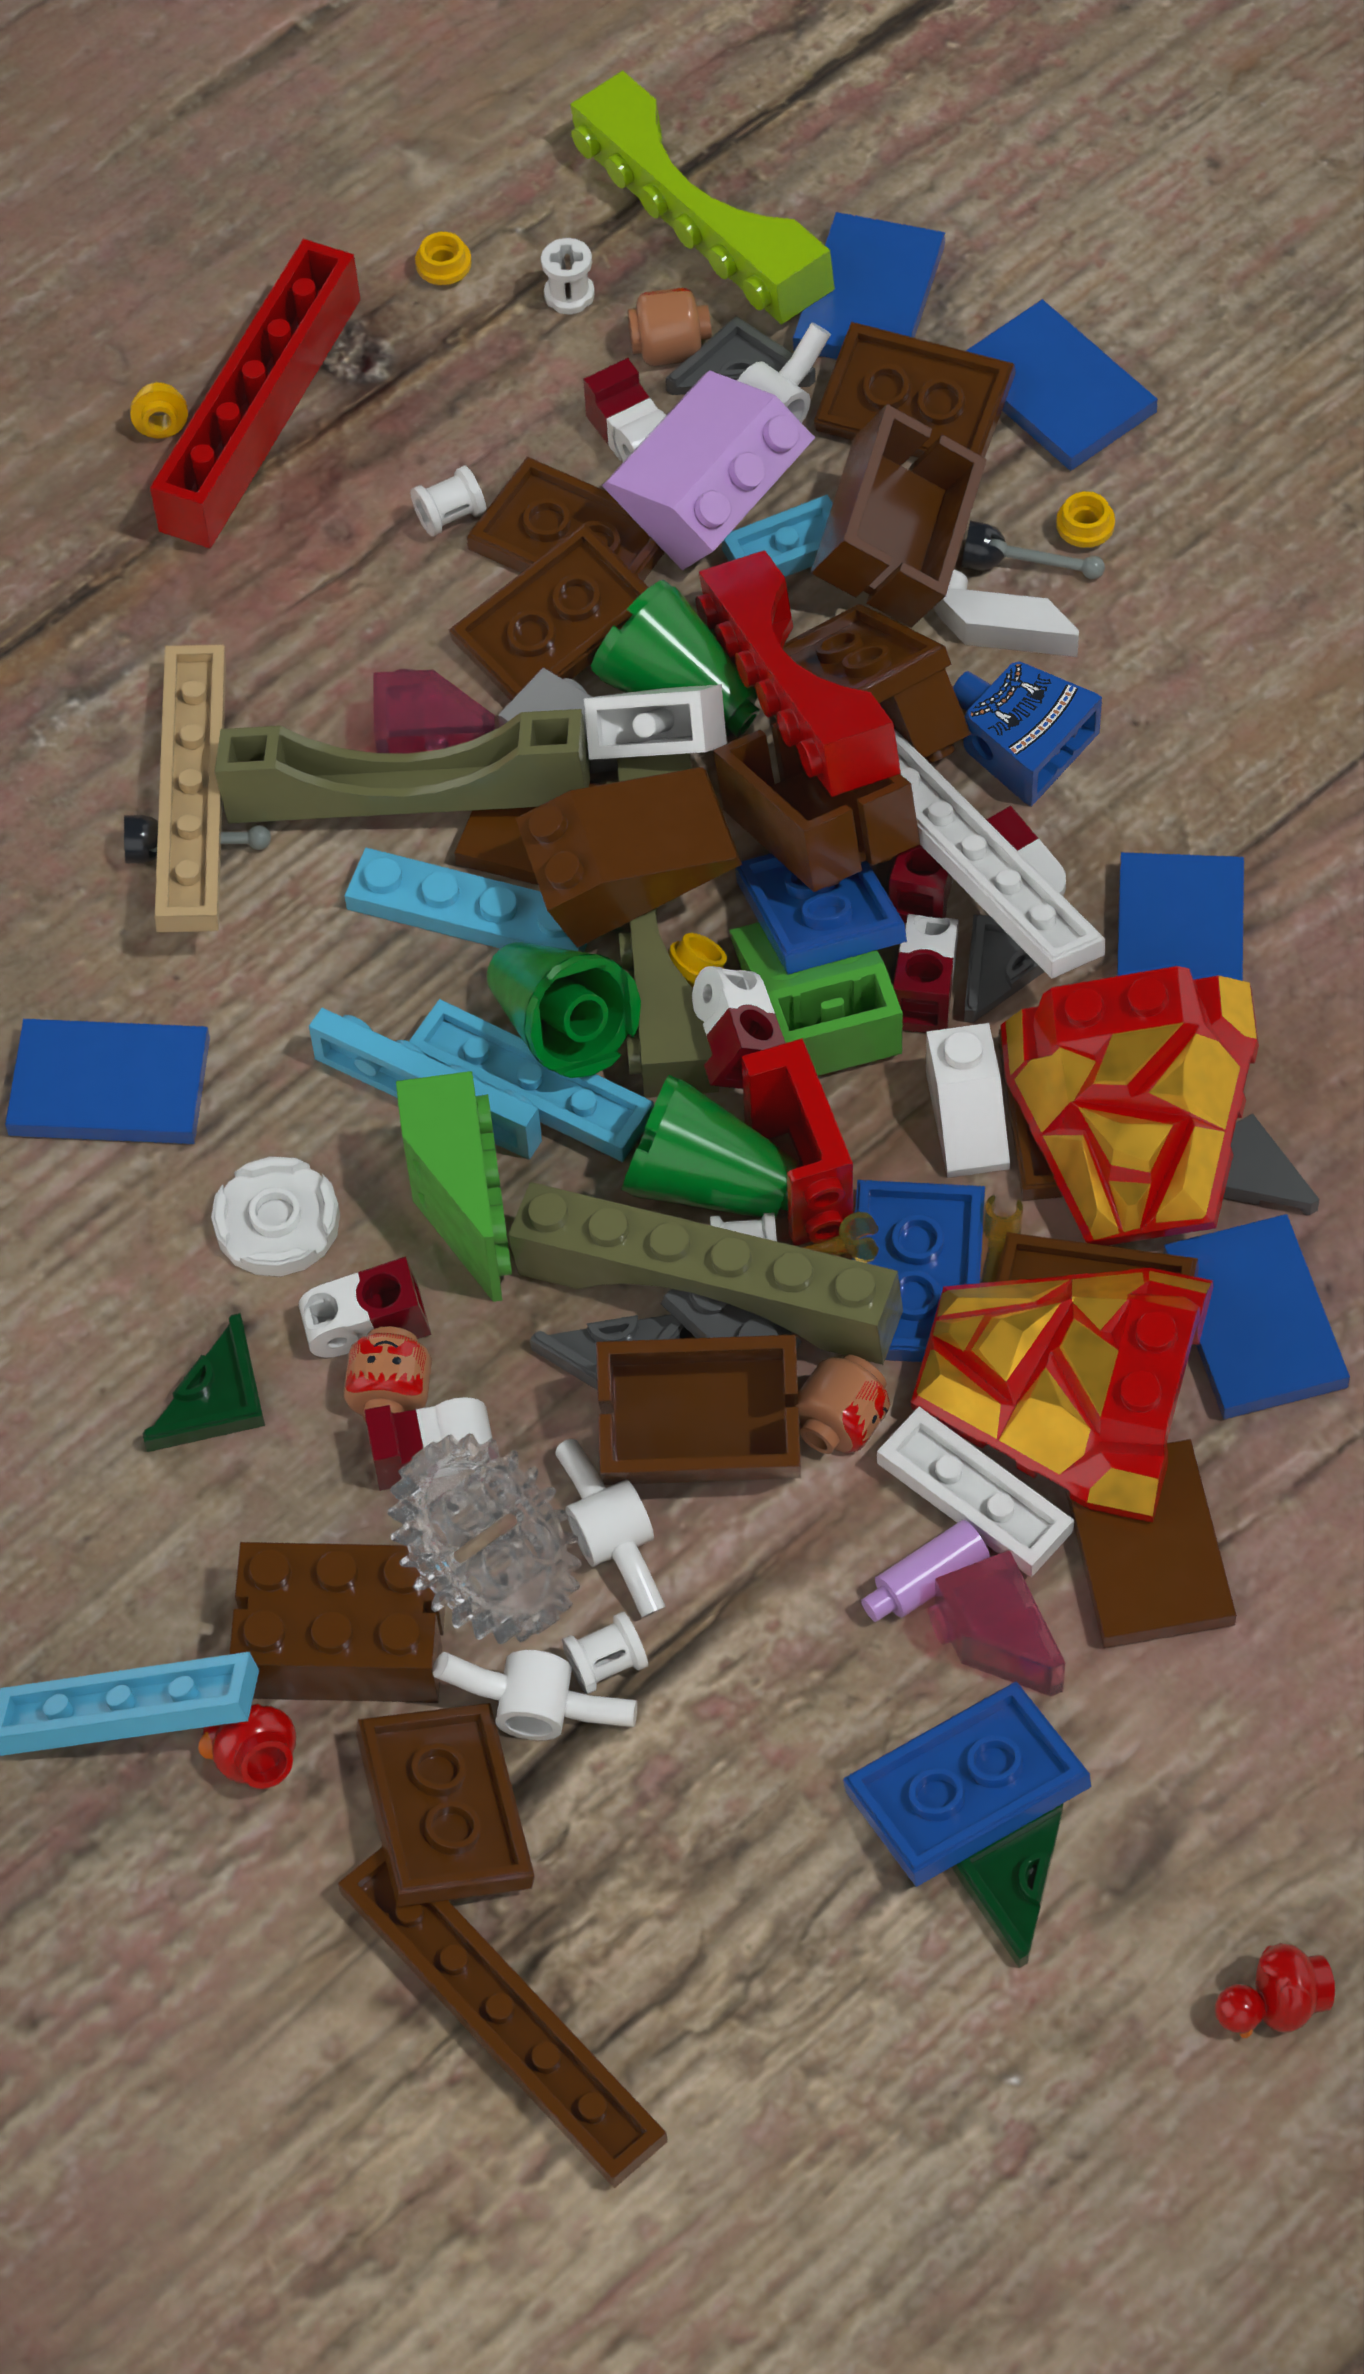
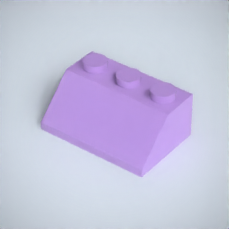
M709 370L602 486L683 571L712 553L815 437L776 395Z

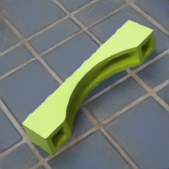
M623 70L570 104L574 123L571 136L579 152L585 158L590 159L593 157L599 162L619 188L627 187L640 199L645 210L653 218L661 217L670 225L684 246L689 249L696 248L705 256L719 277L725 280L729 278L740 287L754 308L760 311L766 310L782 325L835 290L830 250L795 219L768 217L734 208L710 197L685 178L671 162L662 145L663 139L656 99Z

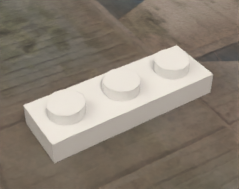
M918 1407L877 1451L878 1465L958 1523L961 1520L969 1522L980 1534L986 1545L1031 1578L1073 1532L1074 1519L921 1407Z

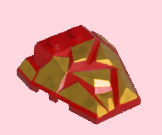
M1180 966L1051 987L1043 993L1038 1006L1021 1009L1000 1024L1007 1085L1016 1103H1018L1039 1150L1042 1151L1054 1175L1055 1182L1086 1243L1109 1246L1216 1229L1234 1155L1231 1149V1142L1237 1118L1243 1117L1246 1097L1243 1093L1250 1063L1255 1064L1259 1048L1250 982L1219 975L1194 980L1190 969Z
M1139 1268L944 1286L911 1399L912 1410L915 1411L918 1407H921L960 1437L981 1449L989 1445L1016 1461L1018 1470L1034 1479L1040 1474L1070 1491L1071 1500L1087 1509L1153 1523L1168 1467L1167 1440L1192 1344L1199 1345L1213 1291V1280L1154 1268Z

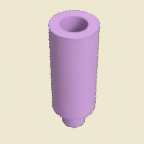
M961 1520L876 1576L877 1590L861 1599L862 1606L874 1622L879 1621L892 1611L898 1617L903 1618L989 1561L990 1555L987 1546L977 1530L966 1520Z

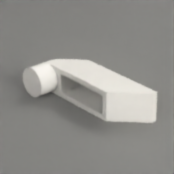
M953 570L946 596L934 607L940 619L965 645L1077 657L1079 630L1048 598L967 590V577L962 572Z

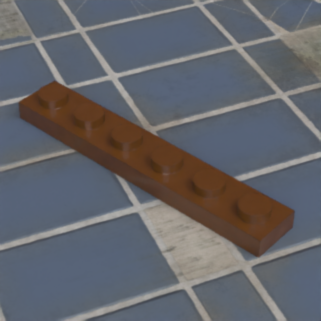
M383 1846L338 1883L340 1894L614 2189L668 2142L667 2132L448 1900L401 1907L396 1906Z

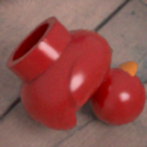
M254 1704L251 1705L248 1721L202 1727V1737L199 1741L198 1750L204 1758L214 1760L217 1769L229 1780L248 1784L253 1788L266 1789L279 1784L290 1773L293 1765V1753L296 1747V1730L291 1718L282 1710L273 1706Z
M1278 1943L1267 1946L1258 1962L1256 1990L1248 1985L1240 1984L1226 1987L1217 1997L1215 2014L1225 2029L1230 2032L1239 2033L1242 2038H1249L1254 2028L1261 2021L1278 2032L1290 2033L1298 2030L1310 2020L1313 2013L1330 2011L1334 2004L1335 1982L1330 1964L1324 1956H1307L1302 1950L1291 1944Z

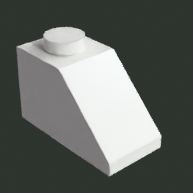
M722 684L663 688L584 698L589 760L700 753L727 744Z
M989 1023L927 1031L926 1076L947 1178L1010 1169L1001 1078Z

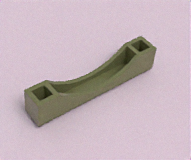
M582 709L521 712L501 727L472 741L440 750L409 754L370 753L339 748L306 738L282 726L221 729L215 776L228 823L539 807L570 790L589 787L591 760H589Z
M690 753L617 758L619 781H610L607 784L691 769ZM657 907L630 921L631 932L619 933L621 967L624 970L634 969L635 982L641 999L639 1036L627 1037L630 1075L642 1074L645 1098L658 1097L668 1075L683 1079L701 1093L719 1092V1086L710 1085L704 1064L712 1056V1052L703 1027L704 1021L696 1016L693 1009V988L672 962L662 941L657 924Z
M530 1182L508 1234L519 1275L575 1289L597 1285L636 1284L695 1293L764 1317L796 1333L821 1350L841 1355H854L866 1361L882 1365L885 1362L903 1312L897 1270Z

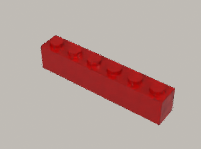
M302 239L150 486L159 532L209 549L212 548L360 302L354 254Z

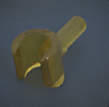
M995 1195L989 1197L985 1203L983 1232L989 1240L980 1283L996 1282L1006 1233L1021 1234L1023 1204L1020 1200L1017 1201L1016 1212L1008 1217H1001L994 1213Z
M856 1212L850 1214L842 1221L839 1228V1236L802 1248L830 1255L849 1253L854 1260L868 1263L877 1256L879 1248L873 1238H860L876 1234L879 1228L871 1215L865 1212Z

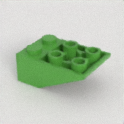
M759 922L729 930L741 969L755 972L763 980L785 1042L788 1043L803 1038L818 1076L902 1054L903 1013L885 964L877 950L787 975Z
M472 1071L396 1081L401 1131L413 1202L493 1302L502 1301L499 1276L512 1275L489 1096L488 1094L475 1095Z

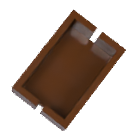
M886 404L853 439L811 574L855 598L863 591L869 594L866 604L912 628L947 594L987 459L941 435L908 469L902 467L929 439L932 429Z
M778 722L771 724L780 782L777 784L774 783L767 736L761 729L713 750L723 810L813 892L825 887L834 886L843 879L862 871L861 862L863 861L869 862L872 866L887 862L897 854L920 844L912 785L901 774L831 797L817 776L810 778L806 774L797 747L795 745L788 747L785 744L778 727Z
M796 1335L596 1342L598 1403L601 1414H598L600 1475L604 1485H614L625 1479L629 1480L631 1484L801 1478L799 1407H794L798 1404ZM607 1413H614V1421H613L612 1414H607Z
M240 1542L235 1590L238 1609L233 1611L229 1655L244 1652L251 1653L259 1668L253 1699L439 1703L440 1679L433 1676V1666L437 1657L442 1653L440 1635L444 1633L447 1578L441 1546Z

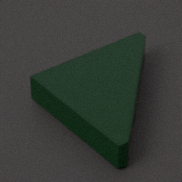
M241 1313L229 1317L230 1324L206 1356L201 1355L172 1393L173 1400L155 1424L144 1430L142 1434L147 1452L265 1426Z
M1064 1803L951 1867L1018 1968L1028 1964Z

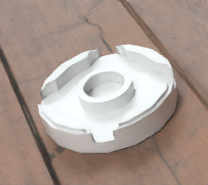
M267 1157L249 1162L235 1171V1178L230 1180L225 1188L222 1184L216 1193L211 1219L220 1250L235 1266L255 1275L281 1277L303 1271L324 1257L337 1237L340 1211L332 1183L323 1174L321 1177L318 1172L311 1170L308 1163L299 1159Z

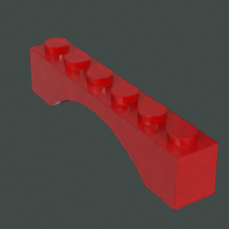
M763 550L699 571L703 595L695 598L698 616L709 630L713 629L719 643L727 654L735 659L744 686L746 688L754 686L760 706L766 717L773 715L776 717L785 744L788 747L794 745L797 747L806 774L810 778L817 776L831 797L901 774L893 721L872 693L844 687L820 678L798 665L783 650L784 644L794 627L785 576L767 552Z

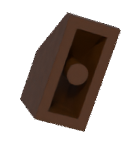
M945 668L879 703L893 721L894 728L929 763L950 755L955 751L953 743L971 735Z

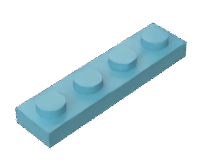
M366 847L345 893L347 910L500 949L510 943L524 942L584 952L588 944L586 943L578 948L547 911L541 891Z
M441 999L437 1001L409 1040V1042L420 1048L427 1057L449 1067L451 1065L462 1066L472 1071L481 1082L503 1092L505 1090H513L524 1095L539 1109L541 1123L621 1162L625 1160L645 1131L646 1123L654 1107L653 1101L597 1074L587 1077L568 1078L547 1069L535 1059L522 1038Z
M321 1008L309 1025L315 1060L398 1098L396 1081L470 1071L459 1065H451L449 1067L427 1057L420 1048L406 1040H397L395 1042L372 1031L365 1022L352 1015L341 1017ZM473 1073L475 1095L488 1094L495 1144L530 1160L542 1142L539 1109L524 1095L513 1090H505L504 1092L481 1082Z
M244 1652L0 1688V1756L248 1721L259 1668L251 1653Z

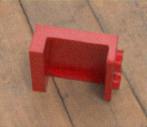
M803 1038L742 1056L745 1124L767 1139L789 1133L802 1166L792 1169L787 1173L789 1235L793 1245H801L807 1242H828L840 1236L844 1231L854 1229L853 1162Z

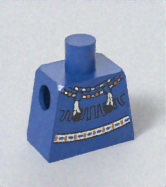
M1023 662L1011 663L992 685L972 672L967 671L958 678L953 686L960 707L966 711L964 717L971 732V735L963 738V746L966 752L1030 807L1036 803L1100 733L1102 697Z

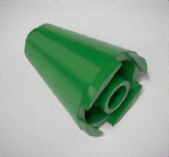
M660 580L651 585L626 609L632 616L622 629L619 630L613 625L595 654L591 671L600 677L602 682L625 693L722 684L726 737L731 733L736 737H740L753 724L760 712V709L754 705L758 698L754 686L749 688L744 686L736 663L676 587L671 586L665 580Z
M514 942L498 950L489 963L487 983L490 991L535 1059L551 1071L568 1078L593 1076L612 1066L618 1060L621 1054L617 1050L623 1044L628 1034L634 1037L640 1021L641 999L636 982L627 971L608 957L524 942Z
M668 1075L646 1123V1129L638 1148H636L621 1191L633 1195L632 1197L762 1218L764 1213H774L776 1218L779 1209L788 1212L787 1173L795 1169L799 1161L683 1079Z

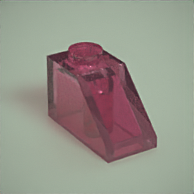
M399 669L394 672L373 673L374 736L377 753L409 754L440 750L472 741L496 729L494 714L435 670Z
M1010 1550L935 1578V1605L928 1607L929 1618L940 1643L945 1645L951 1642L961 1664L1013 1683L1017 1681L1021 1686L1049 1696L1063 1692L1066 1663Z

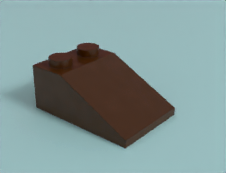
M703 767L570 790L515 818L547 911L577 948L742 865L711 781Z

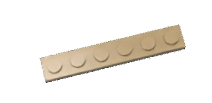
M225 645L165 646L155 892L156 932L219 931L222 798L215 776V765L220 730L224 729Z

